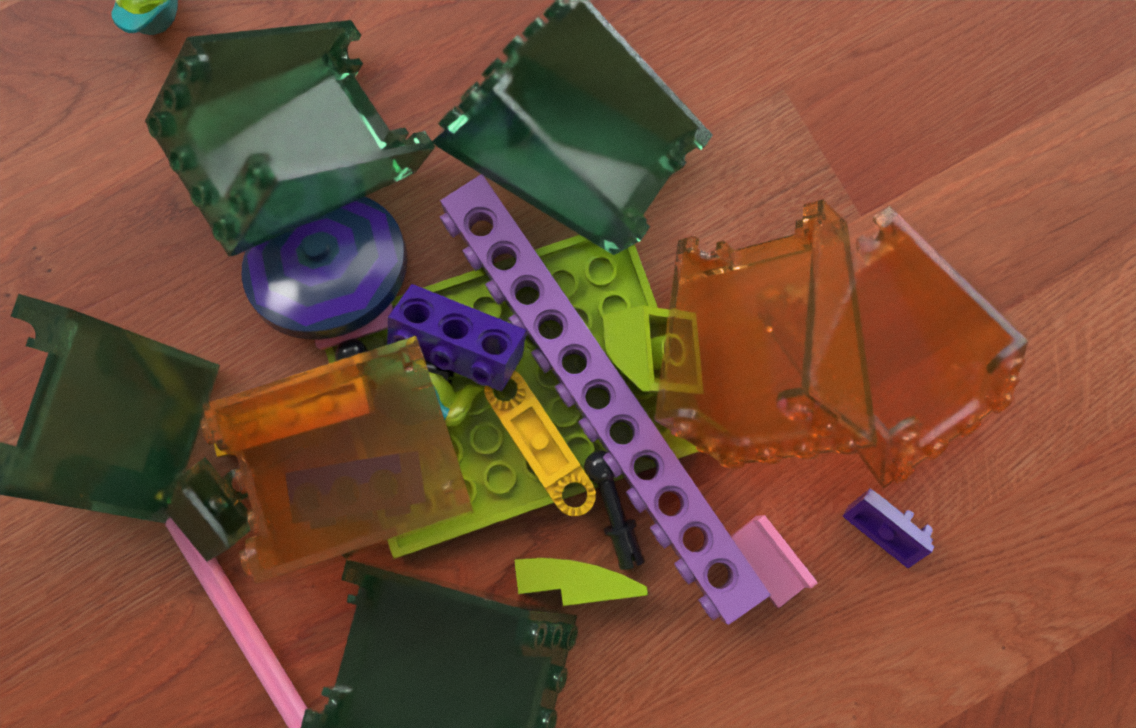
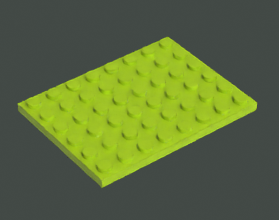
M626 219L535 249V252L605 354L603 314L641 305L657 307ZM512 257L493 265L499 270H509L515 265L516 259ZM482 268L423 287L426 290L510 323L508 318L513 315L505 301L498 305L489 293L485 284L490 279ZM524 287L516 294V299L525 305L533 304L539 298L538 291L532 287ZM403 295L395 297L391 302L393 309ZM553 320L545 321L539 327V333L546 339H555L563 331L561 325ZM388 329L358 338V340L366 345L368 350H385L396 356L406 358L410 356V354L402 353L396 348L387 345ZM527 335L523 357L514 371L523 377L584 470L585 460L592 452L606 450L598 439L591 442L578 423V421L583 419V416L575 405L568 408L555 389V386L560 384V382L551 370L544 373L531 354V352L536 350V347ZM338 345L325 349L335 380L360 372L367 373L363 368L358 371L342 369L335 359V351ZM570 354L563 359L562 366L568 373L578 374L586 368V362L580 355ZM611 361L677 459L709 448L691 396L643 392ZM454 373L453 378H448L452 380L451 386L455 392L467 385L479 386L482 388V391L474 397L468 414L456 426H446L434 420L418 425H404L390 419L380 412L377 407V414L349 421L361 460L397 453L420 452L427 502L412 504L413 513L387 517L386 509L378 510L393 559L554 503L488 403L484 393V386L460 374ZM368 375L375 403V395L379 385ZM509 379L502 392L493 388V393L498 400L510 401L516 396L518 389L516 383ZM593 388L587 392L586 401L594 409H603L609 404V396L603 389ZM618 422L610 427V437L615 443L624 445L631 442L633 432L629 425ZM639 457L634 463V472L637 474L652 469L656 465L648 457ZM621 474L617 478L614 477L613 479L615 482L620 479H623L624 477ZM394 476L392 479V489L397 494L399 482ZM592 482L594 487L598 488V484ZM570 483L563 489L562 498L564 500L584 493L586 489L579 483Z

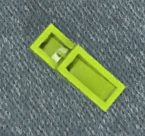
M545 557L514 560L518 594L561 589L563 606L648 595L647 586L621 573L598 565L570 559Z

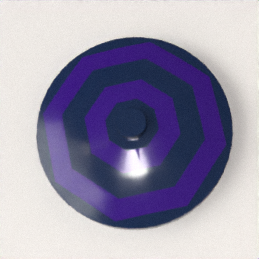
M350 192L316 193L299 198L283 206L266 219L256 230L243 257L242 284L245 294L257 314L265 323L280 333L309 340L339 337L360 329L373 321L395 299L407 271V249L397 222L376 201Z

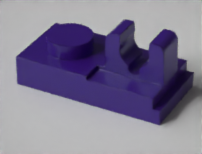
M871 488L848 505L842 516L906 568L916 564L932 553L934 546L931 544L933 539L930 537L933 532L931 526L927 524L919 529L911 522L914 516L912 511L900 512Z

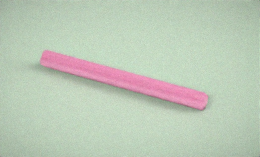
M185 511L174 514L165 522L167 529L288 728H307L313 722L311 713L190 515Z

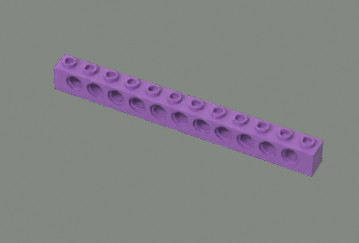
M483 174L440 200L445 213L440 216L443 225L453 238L458 234L467 245V248L463 249L462 252L475 271L480 268L484 270L490 279L485 286L498 305L505 301L513 313L508 318L509 322L527 330L526 336L528 335L536 347V350L531 352L535 361L544 373L551 370L560 382V384L555 386V389L568 408L575 405L583 416V419L578 421L588 439L591 442L598 439L608 452L603 456V459L612 470L615 478L622 474L631 489L626 491V494L637 511L641 513L646 510L655 524L650 527V530L663 549L670 545L679 560L674 565L685 582L689 585L695 581L704 595L698 601L711 620L714 621L720 618L723 623L729 625L771 596ZM478 221H487L493 225L491 232L485 236L474 235L471 232V228ZM501 254H510L516 259V263L509 270H499L493 265L495 258ZM524 287H532L538 291L539 298L533 304L525 305L516 299L517 292ZM549 320L556 321L561 325L563 331L555 339H546L539 333V327L542 323ZM570 354L580 355L586 362V368L581 373L570 374L562 366L563 359ZM593 388L603 389L609 396V404L603 409L590 407L586 401L587 392ZM623 422L629 425L633 432L631 442L624 445L615 443L610 437V427L613 424ZM648 457L654 461L656 474L651 480H642L635 474L634 463L637 458ZM663 492H672L680 500L679 511L673 516H667L659 509L658 500ZM690 527L700 529L704 535L703 546L695 552L689 551L683 544V534ZM715 563H722L728 570V579L721 587H713L708 581V570Z

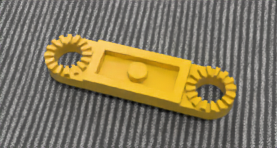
M516 371L510 377L516 383L518 389L516 396L510 401L498 400L494 396L493 388L484 386V393L488 403L557 508L568 516H581L587 513L593 507L596 500L595 487L523 377ZM570 483H579L587 491L586 502L580 507L572 508L562 498L563 489Z

